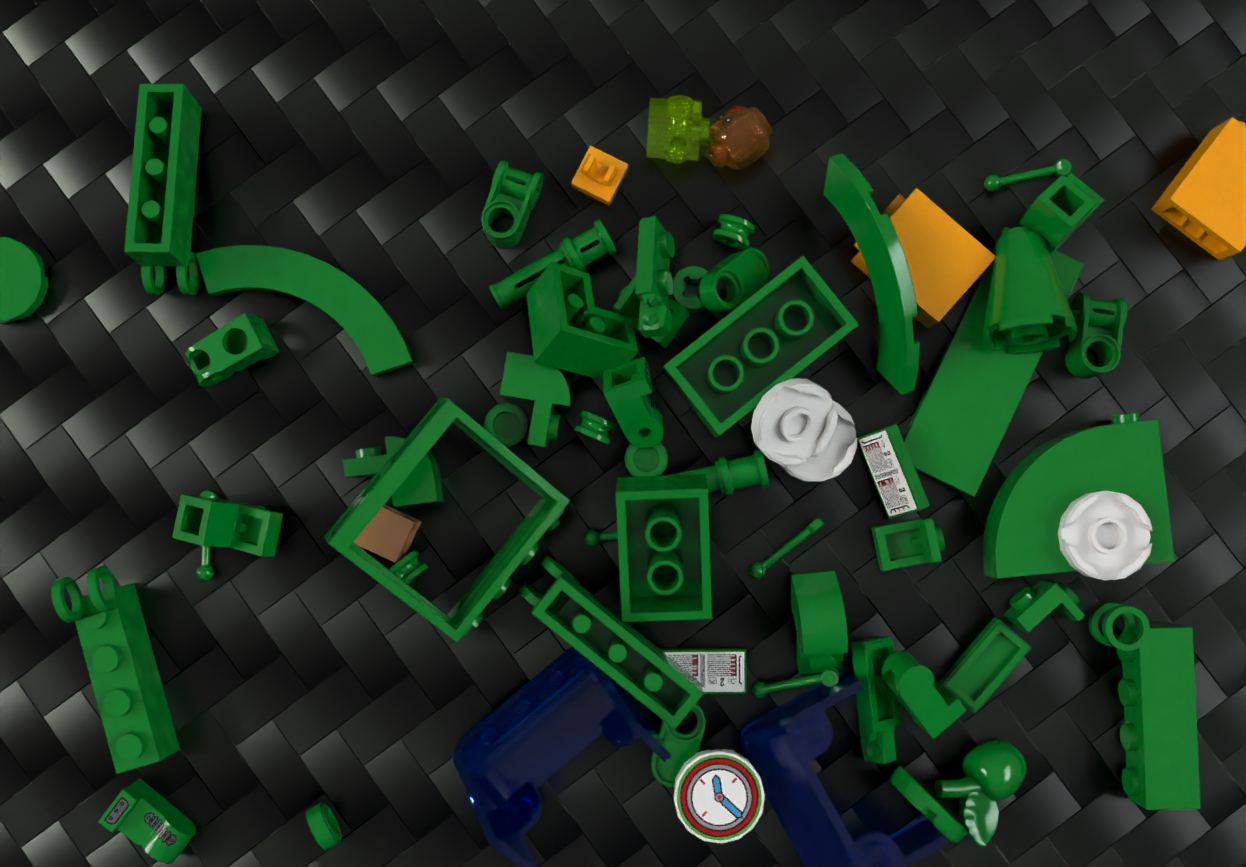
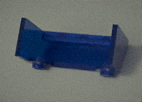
M574 647L565 651L459 740L453 752L454 765L489 845L519 867H536L522 835L537 823L543 811V800L537 788L600 735L604 734L606 739L618 747L628 746L641 738L664 762L672 757L645 714L625 689Z
M846 670L840 672L838 683L835 686L828 687L820 683L748 723L741 732L740 747L745 758L750 761L760 775L764 793L805 867H908L949 844L946 837L925 816L891 836L881 831H869L852 840L809 762L824 753L832 741V727L823 710L863 689L859 680Z

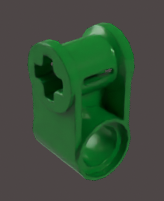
M503 159L499 162L481 216L484 232L493 246L508 249L519 243L530 213L538 200L544 179L543 173L536 171L533 175L510 167L509 162ZM501 217H508L514 223L507 232L499 233L491 229L494 221Z
M1078 292L1070 307L1077 324L1078 333L1071 342L1068 336L1065 363L1069 372L1075 377L1090 379L1113 370L1119 364L1123 328L1127 318V302L1122 298H1114L1112 301L1090 298L1088 293ZM1088 348L1093 349L1097 353L1099 361L1097 366L1089 362L1086 354Z

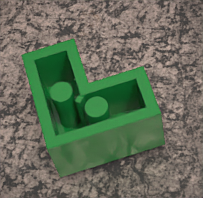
M551 261L527 292L534 362L603 380V370L630 362L638 353L632 318L595 307L589 273Z

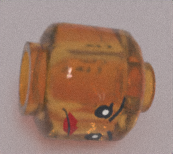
M735 105L709 126L708 138L711 144L706 147V150L720 168L728 165L736 171H743L768 151L770 147L769 136L772 134V128L764 115L756 107L746 108L743 105Z

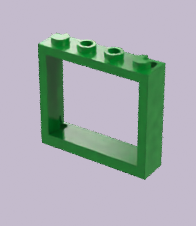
M440 397L324 537L329 545L450 638L458 642L463 635L466 636L473 626L478 627L483 617L481 612L491 599L496 601L506 592L511 583L509 577L519 564L523 566L533 558L539 547L536 543L547 530L552 531L560 524L558 519L564 513V508L570 500L450 399ZM453 424L541 499L452 610L446 614L359 547L354 541L447 428Z

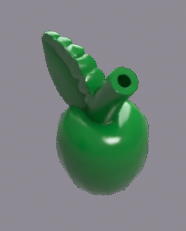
M1002 739L983 743L966 754L963 759V772L966 777L956 780H937L935 782V793L938 798L961 797L958 810L959 817L961 818L960 823L968 831L967 835L972 837V841L980 847L985 846L996 830L999 816L996 802L1013 795L1021 786L1027 773V766L1023 755L1011 743Z

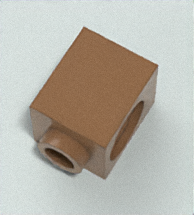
M384 504L355 539L354 543L396 563L406 556L422 521Z

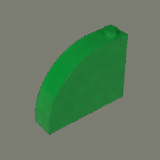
M1140 413L1112 416L1113 424L1084 428L1063 434L1046 442L1025 457L1001 485L989 511L982 550L984 576L999 579L1077 571L1069 565L1060 550L1058 529L1061 516L1070 503L1086 493L1103 490L1128 495L1143 507L1150 518L1152 525L1150 543H1152L1150 555L1144 564L1175 562L1158 420L1141 421Z

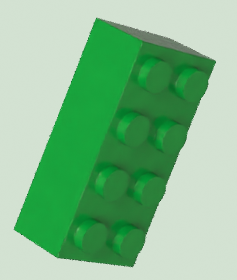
M802 256L663 366L662 372L711 434L717 438L753 410L760 402L762 396L776 384L792 379L859 324L807 259Z

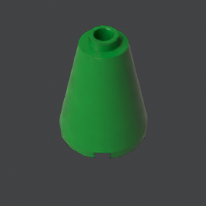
M1015 227L1008 230L1005 236L997 241L996 258L994 259L982 335L984 346L988 350L996 352V345H1003L1008 347V354H1027L1060 347L1059 339L1067 335L1071 342L1078 333L1077 324L1042 234L1032 231L1030 227Z

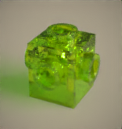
M683 95L671 96L668 99L650 98L646 158L666 159L673 163H682L687 160L698 161L700 144H708L710 118L702 117L701 100H692L690 97Z

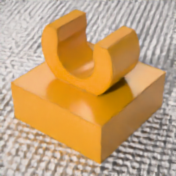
M590 145L571 182V187L610 206L628 170V164Z

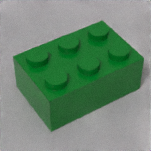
M706 474L618 477L616 483V513L622 622L712 619L709 503Z

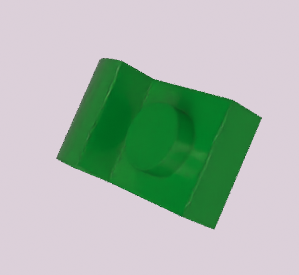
M1070 173L1067 177L1062 174L1036 198L1020 220L1019 225L1030 227L1032 231L1042 234L1047 248L1055 252L1105 200L1074 174Z
M507 351L500 395L505 399L534 403L527 444L548 449L549 440H557L561 415L554 414V408L572 409V396L569 385L558 368L536 363L532 355Z
M393 436L385 437L387 452L385 455H382V447L355 450L356 458L343 460L345 478L375 476L405 439ZM429 451L392 495L393 507L444 501L440 470L435 458Z
M181 494L172 538L200 546L232 548L258 556L275 557L284 513L267 510L265 507L248 503Z
M835 571L791 575V610L797 630L796 662L799 675L822 673L826 667H834L838 671H843L844 653H848V632L843 598Z

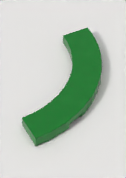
M843 154L830 156L823 195L834 205L850 228L870 275L879 321V354L876 369L903 395L914 391L920 352V341L914 340L912 317L918 315L908 263L890 217L887 213L880 214L870 196L874 190L869 182Z
M236 245L196 253L209 295L217 296L243 290H271L293 295L322 309L342 326L359 348L372 376L414 363L404 337L382 305L364 287L332 265L301 252L265 245Z

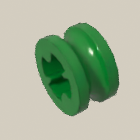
M720 214L718 222L721 226L719 229L714 230L712 237L725 245L738 249H748L750 241L747 237L754 233L756 227L740 217Z
M581 410L582 422L580 425H575L573 430L609 445L611 440L608 438V433L611 430H615L617 424Z
M414 550L389 570L409 584L426 571L429 566L426 563L421 564L418 562L417 557L419 553Z

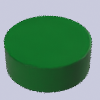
M502 403L496 405L488 412L484 427L486 431L505 447H511L524 440L528 433L529 422L524 411L518 406Z
M661 442L650 448H639L630 444L625 454V464L630 474L634 477L660 476L667 467L668 454Z
M320 802L306 810V818L311 832L323 850L326 851L341 842L342 833L339 824L326 803Z

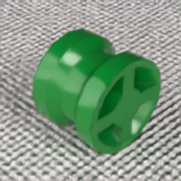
M689 266L680 270L673 280L674 289L671 299L684 306L690 314H697L706 309L699 295V285L702 277L708 271L698 266Z

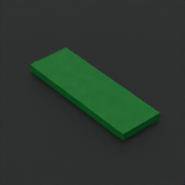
M1005 227V228L1001 231V233H1000V235H999L997 241H998L1001 237L1005 236V233H1006L1008 230H1010V228ZM997 241L991 252L994 255L996 252ZM1048 249L1068 300L1084 264L1058 251L1052 252ZM994 260L980 275L903 437L916 471L970 497H975L1043 353L1042 351L1027 354H1008L1007 346L996 345V352L990 351L984 346L982 335Z

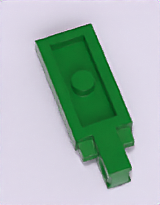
M656 216L642 218L639 221L635 295L640 300L638 330L644 338L670 335L674 316L668 308V296L673 294L674 289L673 278L669 269L670 258H673L675 255V243L671 232L665 231Z
M877 636L851 642L852 666L854 669L857 698L856 709L858 712L859 729L861 731L860 743L864 761L880 764L896 761L894 730L895 726L901 725L900 706L898 699L884 682L881 675L884 661L894 653L893 639L890 636Z

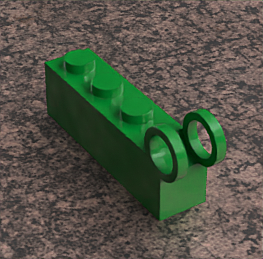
M139 84L124 252L141 266L142 283L149 295H161L164 292L167 280L166 266H176L177 283L183 295H196L200 287V266L196 254L191 252L202 108L184 84ZM188 265H189V270H190V280H189V281H188V275H187ZM153 266H155V271H156L155 284H154L153 273H152Z
M546 556L542 560L541 565L556 578V581L544 595L527 583H524L519 589L520 594L534 606L532 614L672 728L676 729L704 694L700 682L628 623L622 622V619L583 588L579 580L551 557Z
M100 566L90 569L88 572L87 588L89 595L82 596L78 584L68 576L56 579L53 582L51 595L54 608L59 617L67 623L75 621L116 774L159 762L179 751L180 747L135 584L117 586L111 572L106 567ZM99 578L102 580L105 590L101 591ZM64 588L68 591L72 602V611L68 608L64 597Z
M1113 602L1102 603L1091 612L1088 626L1091 635L1096 641L1117 648L1118 657L1122 661L1123 679L1119 682L1118 694L1124 706L1125 724H1122L1120 728L1121 744L1126 750V768L1122 771L1123 789L1128 795L1129 800L1146 810L1201 809L1193 627L1176 623H1149L1146 615L1135 607ZM1110 610L1102 622V635L1098 628V621L1104 612ZM1122 614L1125 620V628L1122 634L1115 638L1112 625L1114 620ZM1133 615L1137 618L1139 623H1135Z

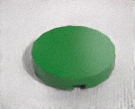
M0 237V323H9L31 316L43 303L48 290V277L45 276L43 267L45 264L42 257L29 245L8 237Z
M899 766L890 776L891 783L953 844L955 842L958 844L968 833L903 767Z

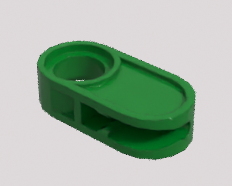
M751 247L731 254L702 277L699 285V295L704 306L714 313L732 310L764 287L770 276V266L766 256L759 249ZM718 280L722 281L726 287L727 297L725 301L718 295Z
M698 703L691 709L697 716V723L691 731L680 732L672 728L664 720L661 722L652 753L651 768L657 781L666 787H674L676 776L684 763L699 751L705 731L706 719Z

